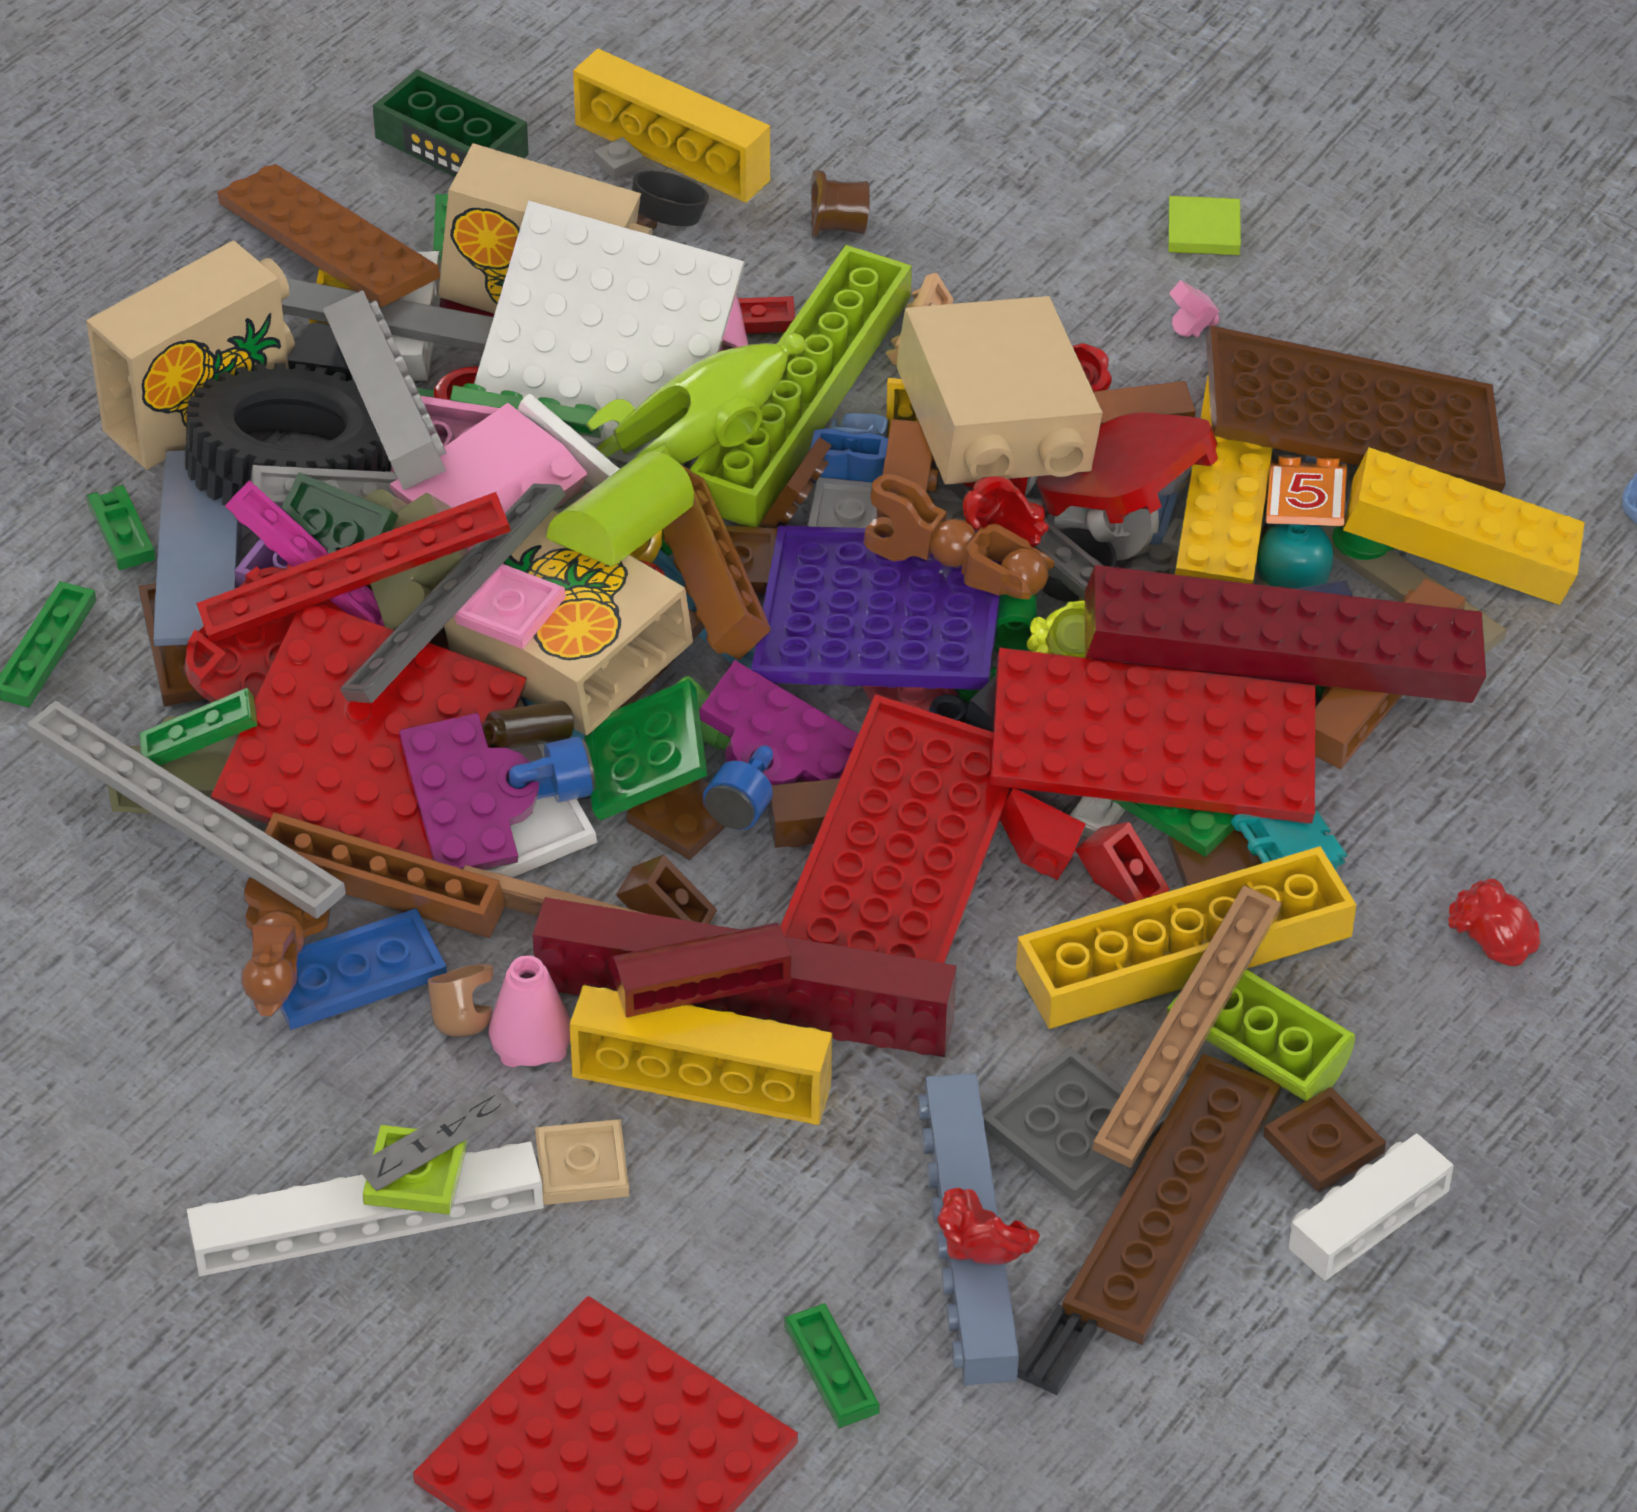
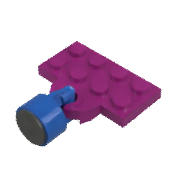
M734 660L699 710L702 722L730 738L725 750L726 763L720 767L704 790V805L709 814L721 825L735 830L749 829L756 824L773 797L771 785L796 783L798 780L810 782L841 778L858 733Z
M478 713L399 730L400 742L432 858L434 861L464 869L465 865L486 870L517 863L518 852L510 826L527 819L533 813V808L538 799L554 796L556 802L561 803L592 796L596 788L590 753L586 742L581 740L579 736L544 744L545 758L530 762L519 752L507 748H488Z

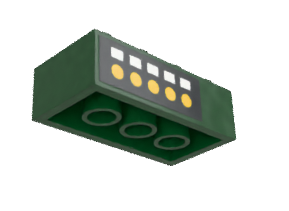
M418 69L373 105L376 139L454 177L457 175L472 143L520 158H525L529 155L526 121Z

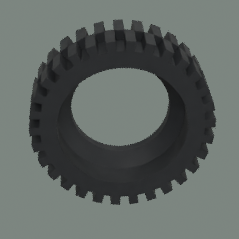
M275 363L274 369H267L265 364L254 365V371L249 372L245 367L235 368V376L225 371L218 374V381L213 378L205 381L204 387L199 386L194 391V396H191L189 399L186 423L185 469L188 470L190 480H195V486L200 491L207 489V496L216 500L223 497L222 505L224 506L249 480L251 481L253 465L390 472V460L354 379L346 382V374L335 372L330 376L327 375V369L316 367L314 372L306 371V365L296 364L295 369H286L285 363ZM270 430H291L319 435L331 441L313 446L288 447L269 444L247 434Z

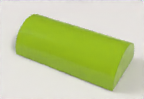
M654 451L642 453L556 515L548 526L546 538L614 567L693 506L694 490L690 477L685 469L672 457Z
M1246 969L1208 1034L1206 1041L1266 1078L1275 1081L1302 1100L1307 1101L1327 1088L1332 1087L1338 1080L1351 1056L1355 1043V1034ZM1178 996L1167 1007V1014L1170 1012Z

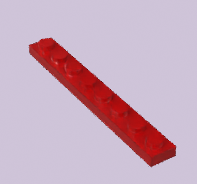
M493 492L200 601L196 605L209 640L216 642L508 533L511 529L497 492Z

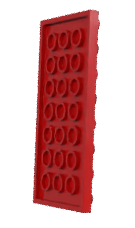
M999 648L990 785L1312 823L1315 815V686Z
M875 694L780 925L784 936L946 963L1000 821L1004 804L1012 789L990 785L993 732Z

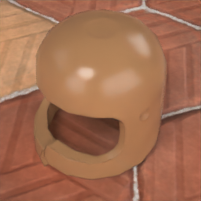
M468 965L428 979L432 1019L434 1025L441 1033L451 1037H467L480 1033L487 1028L492 1016V1007L475 1005L472 994L477 986L492 980V965Z

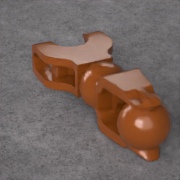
M884 474L876 478L872 483L870 493L872 505L887 514L889 518L882 516L876 518L865 528L864 545L871 552L892 561H902L911 556L927 560L933 554L934 558L944 566L954 568L962 566L961 574H964L963 582L967 586L996 595L1007 594L1019 599H1030L1032 595L1037 594L1044 588L1049 577L1048 570L1054 567V560L1043 552L1031 547L1027 540L997 524H990L985 529L981 527L976 533L975 529L964 520H946L947 511L937 507L919 484L894 474ZM992 560H995V561H998V562H1002V564L999 565V564L995 563V562L992 561Z
M248 878L244 889V898L249 904L245 920L246 926L253 932L252 958L242 969L241 984L245 994L254 1001V1005L260 1015L273 1016L284 1001L287 1000L296 984L297 955L304 947L305 938L327 928L330 908L316 919L254 878Z

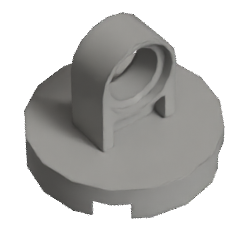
M1088 508L1085 517L1086 530H1090L1093 537L1099 542H1111L1115 548L1117 560L1135 559L1146 553L1151 547L1149 543L1152 540L1153 533H1157L1159 528L1158 510L1149 514L1147 509H1139L1126 515L1123 523L1110 524L1105 510Z

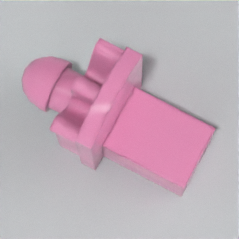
M1180 280L1170 291L1171 297L1181 307L1172 319L1174 331L1183 337L1193 335L1198 338L1206 326H1216L1219 323V310L1208 295L1199 289L1196 290Z

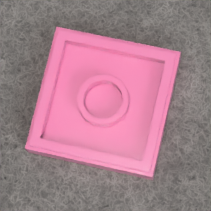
M501 564L455 614L456 624L523 649L565 599V589L555 583Z

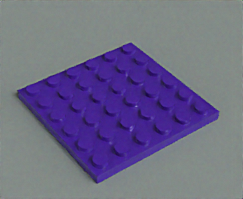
M778 526L763 605V612L771 627V631L755 646L752 671L774 684L976 690L982 689L990 681L1001 595L967 586L963 582L962 566L958 568L944 566L934 558L933 554L927 560L917 556H911L902 561L889 560L871 552L865 547V528ZM992 560V561H994L995 563H997V564H999V565L1002 564V562H998V561Z

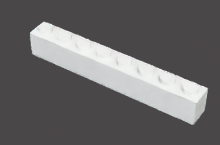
M532 1143L507 1144L500 1148L480 1152H466L450 1215L364 1205L362 1194L366 1179L363 1175L347 1178L339 1177L327 1182L306 1186H293L286 1190L260 1195L252 1194L240 1199L219 1203H206L199 1207L187 1209L188 1222L199 1277L544 1208L542 1180Z

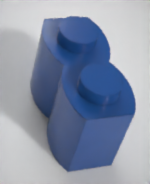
M819 429L814 431L810 449L819 437L832 445L823 458L829 464L821 474V478L873 483L876 478L883 475L888 438L873 433L851 435L837 429ZM810 478V480L813 481L814 484H816L817 481Z

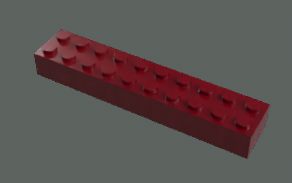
M1100 565L1094 566L1085 590V658L1465 703L1474 702L1486 679L1482 612Z
M545 897L532 934L534 957L541 960L547 968L558 993L580 996L583 985L617 991L609 967V960L612 956L741 929ZM785 937L791 953V983L691 1004L700 1008L733 1012L737 1015L762 1020L769 1019L788 1025L816 1028L820 1031L832 1033V1038L838 1041H852L875 1045L879 1048H893L916 1052L921 1055L945 1057L954 1021L957 965Z

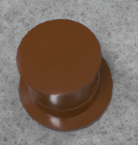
M815 170L811 177L812 238H817L820 230H842L864 235L870 206L868 181L842 182L826 180L824 171Z

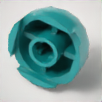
M1275 524L1266 531L1258 547L1257 571L1261 579L1269 586H1284L1299 590L1316 591L1329 580L1330 572L1333 569V545L1326 532L1320 526Z

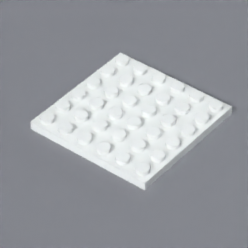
M528 200L474 384L484 387L486 392L497 394L508 390L523 395V398L528 394H532L536 399L540 397L552 398L559 401L560 405L575 407L576 404H586L599 411L613 400L624 399L636 409L651 394L693 364L719 352L745 263L738 259ZM615 421L605 423L601 438L580 436L596 448L614 434L613 430L618 426V423ZM657 438L626 454L620 449L607 458L629 463Z

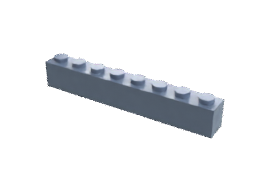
M977 1073L926 1077L925 1094H918L917 1101L919 1120H927L928 1128L922 1129L924 1154H932L933 1162L927 1163L929 1189L936 1188L938 1196L932 1197L934 1224L938 1223L937 1216L943 1207L942 1198L944 1197V1192L953 1188L974 1190L983 1209L993 1211L998 1217ZM943 1232L937 1233L938 1258L946 1259L947 1268H942L941 1270L943 1294H951L952 1304H947L946 1306L948 1331H956L958 1340L951 1342L953 1367L962 1369L964 1385L1017 1381L1019 1353L1005 1264L987 1265L977 1263L971 1259H951L947 1253V1243Z

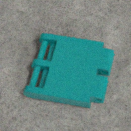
M1315 810L1312 823L1261 818L1238 814L1231 820L1235 830L1241 831L1249 842L1247 848L1250 853L1258 856L1262 863L1321 846L1336 870L1338 866L1345 863L1343 857L1346 858L1348 856L1336 837L1326 834V832L1330 833L1331 830L1317 810Z

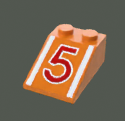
M1295 455L1278 456V461H1271L1266 523L1344 526L1347 464L1339 463L1340 458L1317 457L1316 463L1301 462V457Z

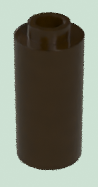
M555 701L492 711L487 715L482 728L486 742L491 748L516 749L569 739L574 730V718L567 703Z

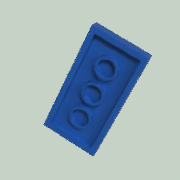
M416 908L305 945L297 955L296 984L287 1000L280 1007V1010L290 1030L428 984V979L447 973V966Z

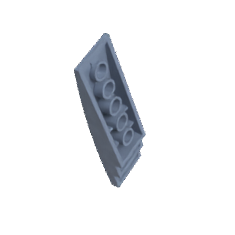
M185 450L166 451L157 559L154 646L187 645L195 629L199 631L203 627L196 603L235 589L234 570L240 564L243 524L236 519L229 509L222 505L223 497L212 500L207 496V489L200 491L195 486V480H190L188 470L185 469Z

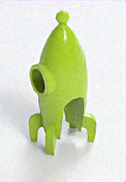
M792 333L785 338L783 345L769 343L751 344L720 351L693 364L651 394L636 409L624 399H616L609 402L586 423L590 431L609 421L618 423V426L613 430L614 434L604 440L596 449L607 458L620 449L626 454L657 438L638 455L651 451L661 452L672 457L682 465L719 443L725 447H733L745 442L759 428L763 419L761 408L777 387L785 371L789 355L802 353L805 350V339L798 333Z

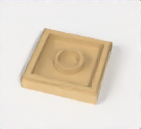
M621 1119L535 1127L539 1172L542 1180L543 1205L629 1197Z

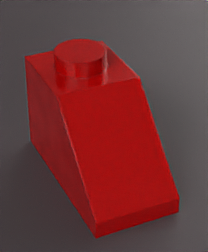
M1014 787L1006 799L1000 818L1021 863L1057 881L1071 860L1086 823Z
M1130 822L1100 827L1075 849L1093 881L1125 904L1166 893L1170 890Z

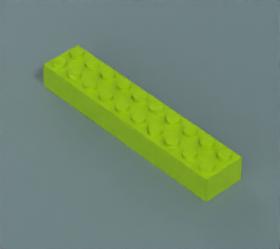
M844 246L777 343V345H783L785 338L792 333L802 335L806 341L805 350L802 353L789 355L785 371L777 387L761 408L763 419L759 428L749 439L737 446L725 447L720 443L700 454L690 471L705 479L722 518L748 527L759 526L792 474L810 450L814 431L824 429L911 299L912 265L852 246Z

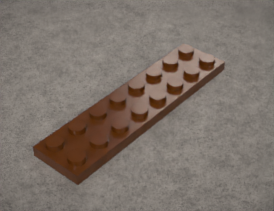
M1202 1054L1062 1301L1065 1314L1071 1316L1073 1312L1082 1315L1081 1320L1084 1322L1093 1319L1098 1322L1097 1327L1143 1345L1278 1099L1281 1085L1263 1076Z

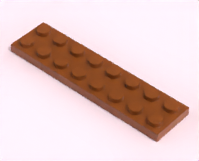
M277 164L265 166L259 172L245 179L233 181L230 186L217 191L219 204L357 293L363 290L367 299L371 302L376 300L380 308L440 278L437 264Z

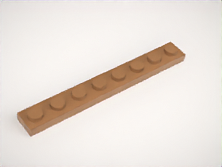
M1246 886L1242 887L1094 1139L1092 1150L1129 1168L1133 1166L1279 914L1281 902Z

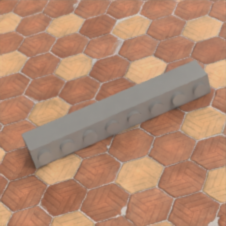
M362 290L323 308L403 490L445 472L446 469L440 456L447 453L377 301L369 303Z

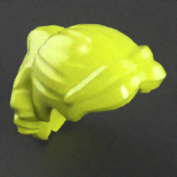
M1085 601L1068 602L1066 606L1052 612L1046 620L1041 617L1034 618L1030 627L1032 636L1027 641L1028 649L1032 652L1085 658Z

